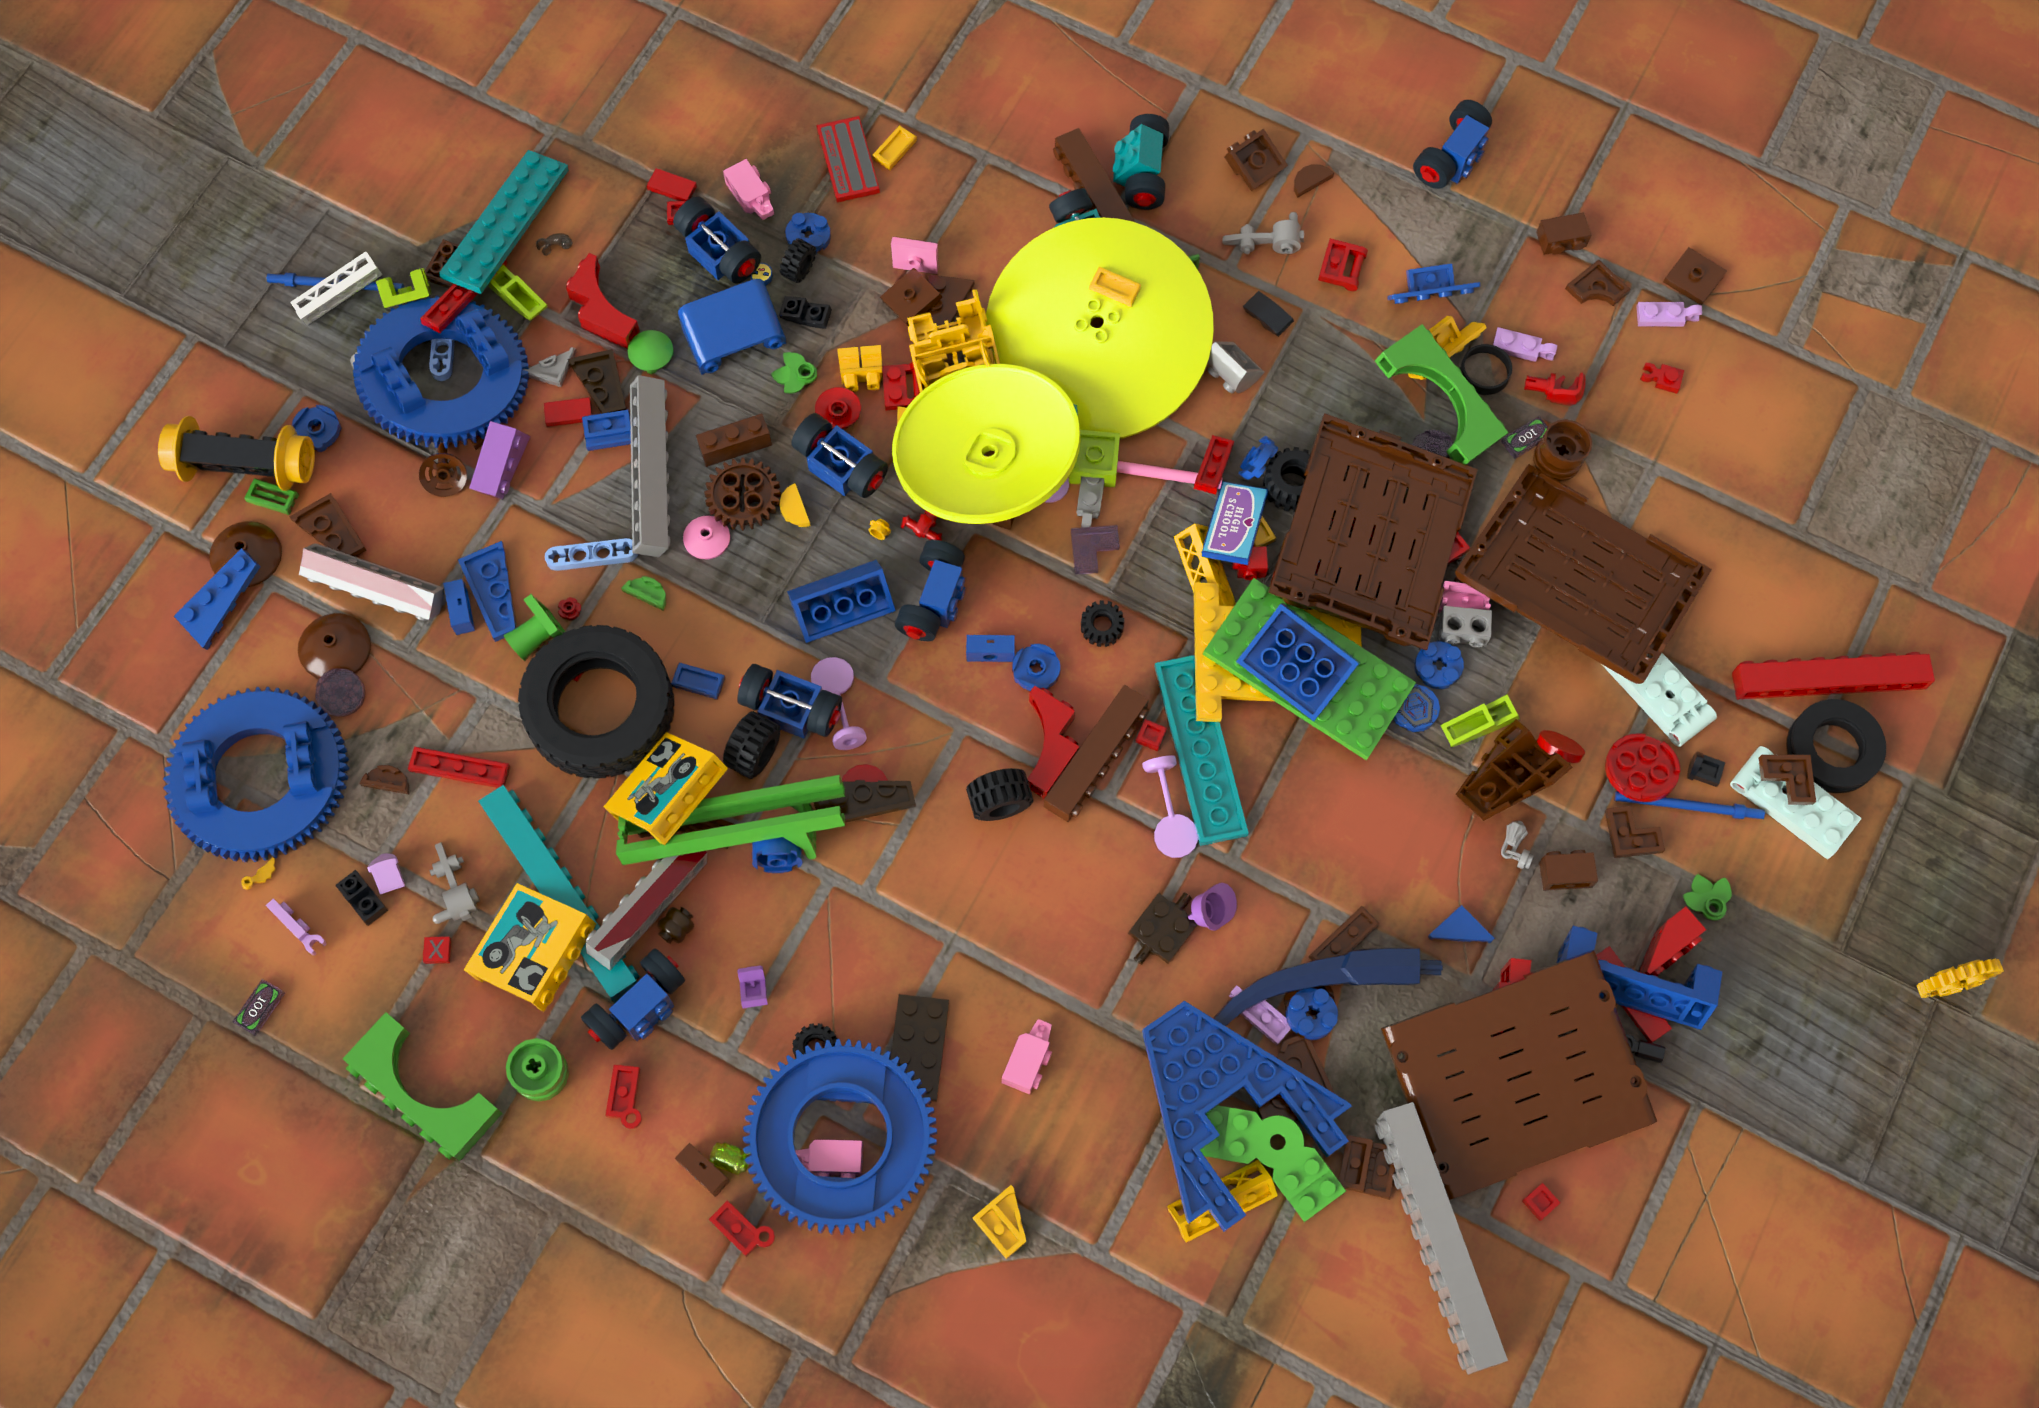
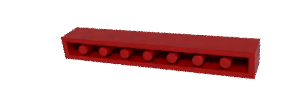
M1910 652L1906 655L1898 656L1895 653H1888L1880 657H1873L1871 654L1861 655L1858 658L1838 656L1834 659H1825L1824 657H1816L1806 661H1801L1800 658L1790 659L1786 662H1778L1774 659L1764 661L1763 663L1744 661L1739 663L1732 672L1736 700L1927 689L1935 681L1930 654H1920L1919 652Z

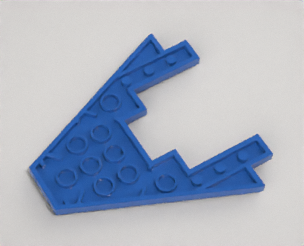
M1183 1001L1143 1028V1038L1185 1218L1188 1224L1209 1210L1225 1232L1246 1216L1243 1209L1200 1151L1220 1136L1205 1114L1244 1087L1259 1108L1280 1094L1326 1158L1349 1142L1334 1121V1119L1352 1107L1349 1102L1186 1001Z

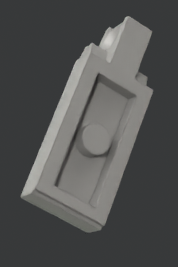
M1081 477L1076 513L1077 516L1082 517V530L1090 531L1092 518L1098 519V516H1100L1104 478Z

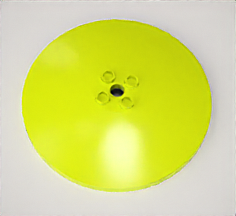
M990 364L988 367L986 365H978L958 370L942 377L925 388L908 405L894 433L892 444L893 463L903 489L924 510L940 518L959 523H995L1031 511L1059 490L1069 477L1077 461L1080 451L1081 431L1078 416L1070 398L1062 388L1048 377L1034 370L1016 365ZM989 451H994V452H995L992 456H989V457L984 456V454H985L986 452H989Z

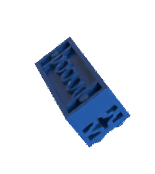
M1572 926L1558 951L1556 963L1595 950L1597 933L1589 931L1584 927ZM1598 960L1604 978L1612 989L1616 1004L1700 1030L1718 1006L1723 971L1713 969L1711 966L1697 964L1684 985L1662 980L1654 975H1646L1628 967H1620L1605 960ZM1600 993V998H1603L1604 994Z

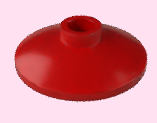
M835 387L824 391L818 397L815 403V413L829 421L832 429L836 425L841 429L852 426L858 420L861 413V404L857 395L851 390ZM841 410L842 413L835 414V411Z

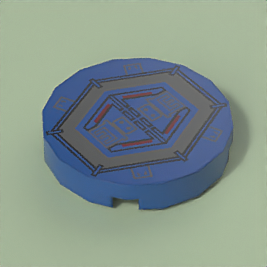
M1415 684L1393 719L1400 727H1404L1408 731H1424L1430 728L1438 718L1440 711L1439 700L1433 691L1425 686Z

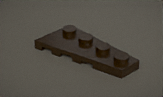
M842 781L845 787V797L814 802L815 810L840 806L841 813L845 815V823L916 807L911 781Z

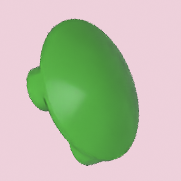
M647 330L637 334L630 341L627 351L631 363L649 374L656 373L658 369L667 365L674 355L670 338L656 330Z

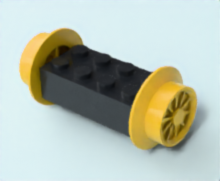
M185 416L179 424H166L160 434L158 456L161 467L166 471H176L178 478L183 482L192 480L197 470L275 477L278 487L283 491H288L294 482L307 483L314 469L315 450L313 441L309 436L297 435L292 425H285L281 429L278 438L263 436L262 440L254 439V436L240 434L239 438L231 437V434L216 432V436L207 435V432L200 431L194 417Z

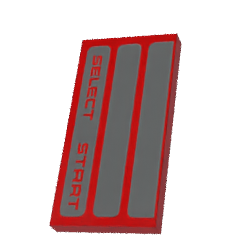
M856 116L816 125L836 202L880 193L860 117Z

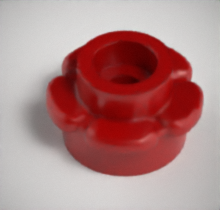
M569 597L567 600H561L558 604V614L566 620L576 619L581 612V604L577 603L575 598Z

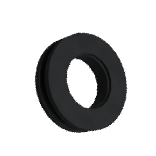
M1828 699L1809 706L1793 722L1788 732L1786 749L1787 755H1811L1814 783L1826 792L1847 793L1865 785L1881 769L1886 756V740L1881 726L1867 710L1849 701ZM1825 725H1834L1847 730L1855 738L1859 747V757L1856 763L1846 768L1835 767L1826 763L1817 754L1813 745L1815 731Z

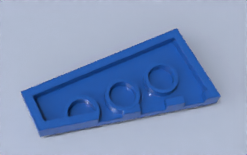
M500 541L458 559L495 642L503 639L504 634L517 628L503 542Z
M242 548L174 615L200 646L206 650L212 644L210 641L216 632L219 633L224 625L222 622L228 612H232L237 603L235 601L241 592H245L261 567Z

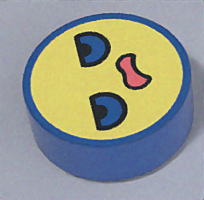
M760 263L750 278L751 280L761 279L766 286L773 279L772 269L768 264Z

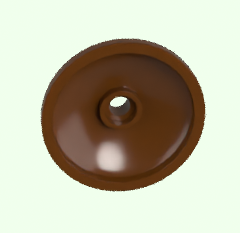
M254 521L239 522L227 527L215 538L209 554L210 565L215 574L239 551L237 549L241 545H244L242 549L246 550L261 566L248 587L266 581L273 575L280 564L282 557L280 540L272 529L262 523Z
M342 613L327 614L314 620L305 628L298 643V657L302 666L310 675L323 681L336 672L356 674L367 662L371 651V639L365 626L355 617ZM333 638L331 643H326L328 639ZM335 674L333 680L339 681L342 677Z

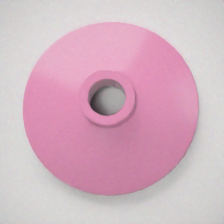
M714 516L698 517L692 520L684 530V546L696 558L705 560L716 558L725 552L730 543L729 529L727 526H723L722 520L716 522ZM710 532L708 536H702V533Z

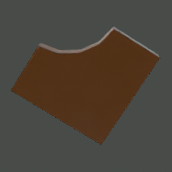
M1597 260L1573 279L1565 288L1581 304L1588 300L1599 299L1608 302L1612 306L1629 294L1631 290L1600 260Z

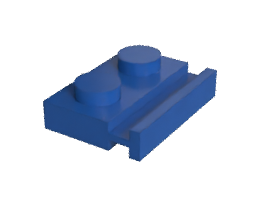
M628 410L582 417L588 451L631 444L630 413Z

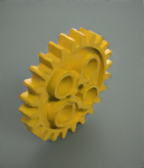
M1999 959L1974 960L1958 965L1957 969L1953 966L1934 974L1935 976L1918 983L1916 986L1921 998L1936 995L1943 997L1962 992L1964 987L1967 991L1986 983L1985 980L1996 977L2001 972H2004Z

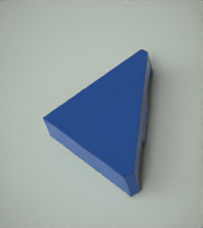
M1462 905L1428 936L1430 940L1445 939L1464 942L1481 941L1491 943L1495 939Z

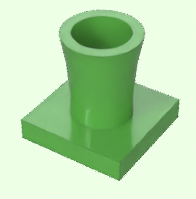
M532 594L527 596L524 601L534 613V616L516 629L504 634L508 644L524 661L549 637L555 638L566 632L550 610Z

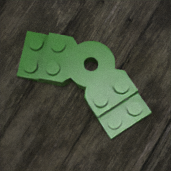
M1217 1105L1205 1114L1220 1136L1200 1150L1202 1154L1206 1157L1249 1164L1257 1158L1264 1165L1274 1168L1273 1181L1304 1222L1346 1192L1314 1147L1304 1146L1302 1130L1292 1119L1286 1116L1274 1115L1262 1120L1256 1111ZM1280 1134L1285 1138L1286 1143L1282 1149L1272 1147L1270 1140L1273 1135Z

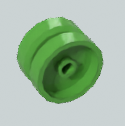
M535 1038L523 1041L512 1050L506 1063L507 1078L511 1085L529 1100H550L562 1091L569 1076L568 1063L556 1046L547 1040Z

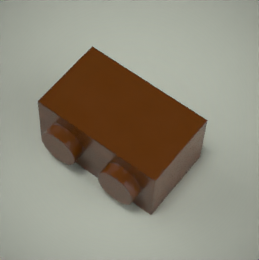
M1584 212L1541 220L1536 231L1544 255L1551 253L1554 255L1560 254L1567 250H1581L1587 247L1592 236Z
M1574 850L1570 854H1561L1560 851H1552L1546 853L1539 862L1543 891L1593 888L1598 882L1594 852L1586 853L1585 850Z

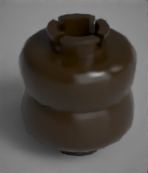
M675 907L670 908L666 916L658 922V928L661 930L658 934L670 944L672 941L681 943L686 934L694 928V923L691 921L693 915L683 907L680 910Z

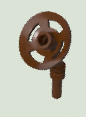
M440 443L438 453L427 457L422 462L419 469V480L423 488L435 496L448 497L457 494L465 486L467 470L463 462L456 456L448 454L447 448L444 447L443 443ZM456 466H459L461 471L460 480L457 479ZM426 467H429L430 481H427L425 476ZM451 468H452L453 471H454V475H453V476L450 475V469H451ZM433 469H436L435 477L432 474ZM438 483H451L452 487L448 489L436 488Z

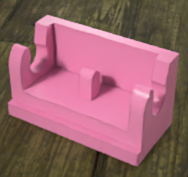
M1444 582L1442 586L1444 592L1438 610L1439 613H1441L1444 606L1490 609V598L1465 583Z

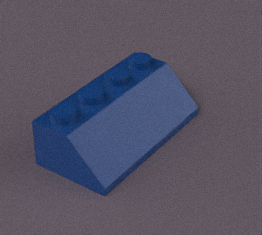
M877 560L787 591L806 643L896 611L883 569Z

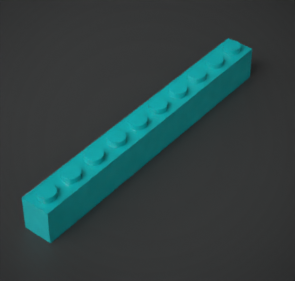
M502 785L480 799L478 802L540 894L587 914L596 923L594 930L597 931L600 928L596 922V919L599 918L592 905L586 907L582 900L586 898L579 886L573 888L569 882L573 877L564 866L560 869L556 863L560 858L552 847L548 849L545 847L543 842L547 839L539 827L535 830L530 824L533 819L526 808L522 811L517 805L520 799L513 789L508 792L505 786ZM586 943L583 946L581 955L615 1004L637 983L636 979L640 976L632 964L627 967L623 962L626 955L609 970L587 954Z

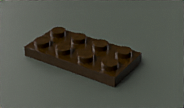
M899 994L890 1060L898 1056L900 1058L898 1066L906 1063L908 1065L906 1073L914 1071L915 1076L913 1080H921L922 1084L918 1089L926 1088L927 1093L922 1098L930 1097L931 1101L937 1102L949 1000Z

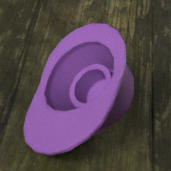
M1218 883L1196 896L1192 901V913L1188 915V919L1194 920L1201 927H1207L1213 931L1218 930L1235 915L1237 900L1233 889L1228 884Z

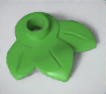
M793 352L783 353L786 366L771 373L776 382L785 384L784 392L791 394L801 391L806 384H811L817 378L816 367L806 362L802 355ZM804 373H809L808 376H802Z
M1697 874L1691 884L1692 892L1683 895L1684 901L1691 910L1702 912L1707 919L1712 921L1720 920L1726 914V903L1732 896L1730 884L1726 878H1722L1713 885L1706 878ZM1710 905L1716 908L1717 911L1715 913L1709 909Z

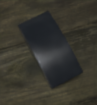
M1260 291L1243 306L1245 312L1261 321L1264 328L1278 337L1294 322L1293 318Z
M785 296L779 316L782 319L797 324L826 329L832 309L827 304L808 303L806 298Z
M356 870L335 885L367 926L388 911Z

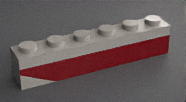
M316 543L303 548L299 575L306 577L310 582L327 584L333 590L350 592L353 597L370 599L376 605L393 607L397 612L413 614L420 620H430L440 614L444 587Z
M700 851L658 859L647 877L643 876L639 879L635 886L636 889L630 895L626 894L621 899L619 907L615 912H609L602 922L603 925L597 931L593 930L586 939L587 954L611 970L707 864V852Z

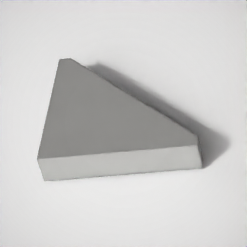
M571 347L565 353L558 356L553 355L539 361V364L529 369L522 370L528 371L529 378L561 387L570 368L567 359L575 357L576 348Z

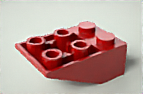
M1686 906L1667 920L1654 933L1639 970L1640 973L1658 976L1703 940L1700 935L1706 929Z

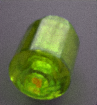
M717 1142L712 1149L710 1162L714 1163V1166L739 1175L741 1172H745L749 1166L745 1162L748 1154L744 1153L743 1149L726 1142Z

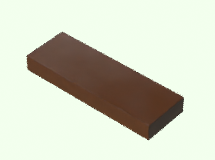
M1361 906L1309 955V958L1313 961L1344 955L1356 948L1380 923Z

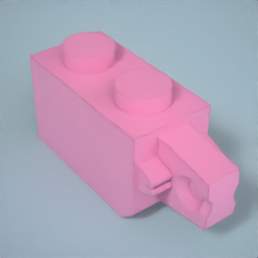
M747 159L723 171L726 185L745 213L752 214L755 212L762 220L774 215L769 198L771 190L765 181L762 182L760 180V174L755 165L751 166Z
M1038 1019L1029 1034L1025 1033L1018 1037L1002 1076L1003 1084L1027 1094H1031L1033 1088L1038 1089L1043 1076L1039 1074L1042 1064L1047 1066L1052 1051H1049L1050 1042H1048L1052 1028L1051 1024Z
M814 1140L809 1145V1149L796 1150L800 1162L815 1176H840L841 1178L855 1179L856 1176H862V1141Z

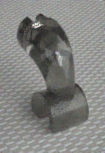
M557 233L546 239H538L536 247L538 250L544 247L542 253L547 256L551 253V245L557 244L564 249H569L573 242L568 235Z

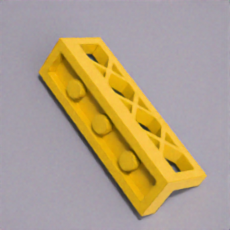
M1193 524L1175 535L1174 539L1193 593L1195 582L1199 583L1201 576H1204L1207 583H1219V606H1235L1236 602L1221 560L1202 557V549L1209 527ZM1189 535L1192 538L1190 550L1185 548L1183 539ZM1194 555L1198 556L1200 560L1197 570L1193 569L1191 564Z
M1259 1160L1221 1178L1225 1186L1237 1184L1236 1188L1229 1191L1244 1212L1278 1196L1272 1177ZM1259 1171L1261 1174L1253 1179L1247 1178L1248 1175ZM1181 1199L1167 1206L1186 1243L1219 1226L1209 1210L1188 1224L1185 1213L1182 1215L1177 1213V1211L1183 1209Z

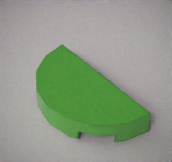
M642 576V578L629 580L622 586L623 592L664 611L667 603L666 593L661 583L654 578Z

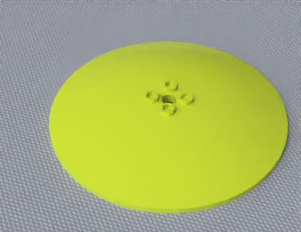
M1104 217L1081 219L1059 225L1044 232L1025 245L1010 260L999 276L989 299L986 310L987 322H985L986 325L991 324L1000 364L1025 367L1048 377L1063 389L1072 404L1077 405L1080 430L1120 433V439L1139 434L1154 427L1173 414L1189 398L1206 369L1214 334L1213 311L1207 287L1201 274L1184 251L1170 239L1147 226L1128 220ZM1099 267L1141 284V289L1132 307L1089 289ZM1094 318H1101L1104 324L1100 328H1094L1091 326V321Z

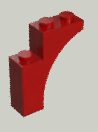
M588 253L586 258L580 261L575 275L570 277L566 284L570 300L583 305L578 313L581 327L628 349L630 341L640 333L638 322L615 309L603 296L599 288L600 265L596 255Z
M1034 686L1029 693V702L1036 710L1042 723L1044 744L1038 763L1027 780L1030 790L1044 799L1079 750V746L1073 738L1063 736L1075 719V710H1073L1072 705L1064 700L1060 702L1053 697L1049 690Z

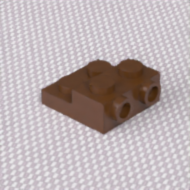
M1264 129L1258 133L1253 130L1247 134L1242 144H1239L1238 141L1227 148L1229 153L1224 156L1236 175L1240 173L1251 191L1288 166Z

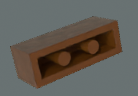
M762 413L696 435L706 467L772 446L770 433Z

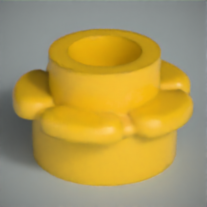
M877 519V521L872 520L870 522L869 533L876 539L884 540L891 533L890 525L885 520Z

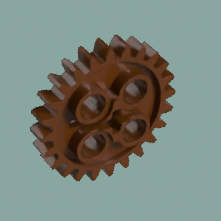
M744 457L741 458L740 463L732 459V465L730 466L723 462L724 469L721 470L716 467L717 476L710 474L711 482H706L708 490L704 491L705 498H707L705 502L707 507H709L710 515L715 514L716 522L722 519L724 527L731 523L732 530L737 525H740L741 530L744 531L745 525L748 524L751 529H754L755 522L762 526V519L770 520L769 512L776 514L775 506L780 505L778 497H781V491L779 490V481H776V474H771L769 466L763 469L762 461L755 465L754 458H751L749 463H745ZM742 476H745V479H744V487H745V492H744L745 511H744V512H741L742 503H741V499H740V496L742 495V487H741V477H742ZM731 481L736 482V484H734V485H732V486L726 485L727 483H729V482H731ZM753 481H759L757 485H750ZM731 502L736 503L733 507L726 506ZM752 502L759 503V505L755 507L749 506Z

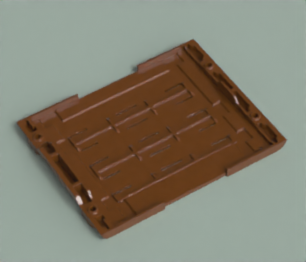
M1324 413L1304 473L1306 478L1290 530L1285 535L1268 593L1281 597L1285 603L1300 609L1311 608L1380 633L1393 643L1402 646L1413 645L1427 650L1444 588L1441 589L1452 546L1456 532L1462 527L1478 469ZM1348 466L1349 470L1345 481H1343ZM1367 474H1369L1368 479H1367V483H1366V486H1365V489H1364L1363 486H1364V483H1365V479H1366ZM1387 481H1389V482H1388L1387 489H1386V492H1385V496H1383L1386 483H1387ZM1408 488V492H1407V495H1406V499H1405V502L1403 503V499H1404V496H1405V492H1406V489ZM1426 495H1427L1428 498H1427V502H1426V505H1425V509L1422 510V509H1423V506H1424L1425 499H1426ZM1335 511L1336 513L1332 522L1331 529L1328 530L1333 516V512ZM1356 519V520H1355V523H1354V526H1353V530H1352L1351 536H1350V538H1349L1348 536H1349V533H1350V530H1351V526H1352L1353 520ZM1375 526V530H1374V533H1373V537H1372L1371 543H1370V545H1369V540H1370V537H1371V533H1372L1373 527ZM1395 533V537H1394V540H1393V544H1392V547H1391V551L1388 552V551H1389L1390 544H1391V541H1392L1393 534ZM1415 540V544H1414V547H1413V551H1412V554H1411V558L1408 559V558H1409V555H1410L1411 548H1412L1413 541ZM1321 561V562H1320V565H1319V569H1318L1317 575L1315 576V572H1316V569H1317L1318 562ZM1341 568L1337 583H1335L1338 570ZM1359 575H1360L1361 577H1360V581H1359V584H1358V588H1357V590H1355L1356 584H1357V581H1358V578H1359ZM1379 583H1381L1380 589H1379V592H1378V595H1377V598H1376L1375 596H1376V592H1377V589H1378V585H1379ZM1399 590H1401L1397 605H1395Z
M1528 464L1456 569L1455 574L1457 578L1507 609L1520 613L1579 648L1580 652L1636 684L1644 683L1712 569L1651 534L1648 539L1586 504L1589 498Z
M1594 950L1523 975L1525 978L1523 980L1458 1004L1450 1002L1381 1028L1407 1104L1414 1103L1449 1200L1516 1176V1172L1586 1146L1591 1148L1657 1122L1647 1094L1645 1078L1635 1062L1615 1007V997L1609 983L1604 978ZM1600 993L1604 994L1603 998H1600ZM1566 1007L1569 1008V1009L1563 1010V1011H1561V1012L1555 1013V1014H1553V1015H1550V1013L1555 1012V1011H1557V1010H1560V1009H1563V1008H1566ZM1515 1027V1029L1491 1037V1035ZM1577 1029V1031L1558 1037L1560 1034ZM1456 1049V1051L1437 1057L1439 1054ZM1523 1049V1051L1499 1059L1501 1056ZM1585 1051L1583 1054L1566 1059V1057ZM1400 1053L1403 1054V1057L1401 1059H1399L1398 1057ZM1464 1071V1073H1461V1074H1459V1075L1450 1077V1078H1448V1079L1445 1078V1077L1450 1076V1075H1453V1074H1455V1073ZM1531 1071L1529 1074L1507 1081V1079ZM1593 1073V1075L1574 1081V1079ZM1632 1078H1635L1634 1083L1631 1082ZM1469 1093H1472V1095L1467 1096V1097H1464V1098H1462V1099H1459V1100H1456V1101L1453 1100V1099H1456V1098H1458V1097H1461V1096L1467 1095V1094H1469ZM1539 1093V1095H1537V1096H1534V1097L1529 1098V1099H1526V1100H1524V1101L1515 1103V1101H1518V1100H1521V1099H1523V1098H1526V1097H1529V1096H1531V1095H1534V1094ZM1601 1095V1097L1588 1101L1586 1103H1582L1585 1100ZM1480 1115L1478 1118L1462 1123L1464 1120ZM1547 1115L1546 1118L1524 1125V1123ZM1488 1137L1487 1140L1481 1141V1142H1479V1143H1476V1144H1473V1145L1470 1146V1143H1473V1142H1476V1141H1478V1140H1481V1139H1484V1138ZM1440 1164H1443L1442 1169H1439Z

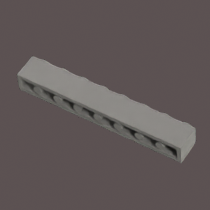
M638 375L630 384L632 553L660 557L669 549L671 541L670 536H668L670 516L667 514V506L670 499L667 493L669 473L666 472V464L669 458L668 451H666L668 431H666L665 425L668 417V412L665 410L667 390L665 389V380Z

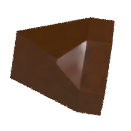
M1516 719L1494 740L1495 746L1489 754L1485 753L1481 758L1482 764L1476 772L1472 771L1456 793V796L1484 821L1552 786L1573 767L1559 754L1550 755L1541 749L1530 730Z

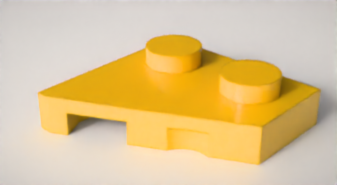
M1010 1185L973 1217L976 1224L1005 1259H1008L1026 1243L1013 1186Z

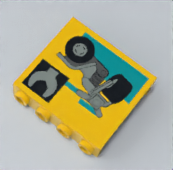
M666 732L603 807L617 821L620 816L647 830L659 843L666 845L728 768L714 753Z
M517 883L470 958L464 971L474 979L482 983L486 981L532 1003L544 1012L553 1001L554 995L561 983L565 981L574 961L580 956L586 939L594 930L596 923L587 914Z

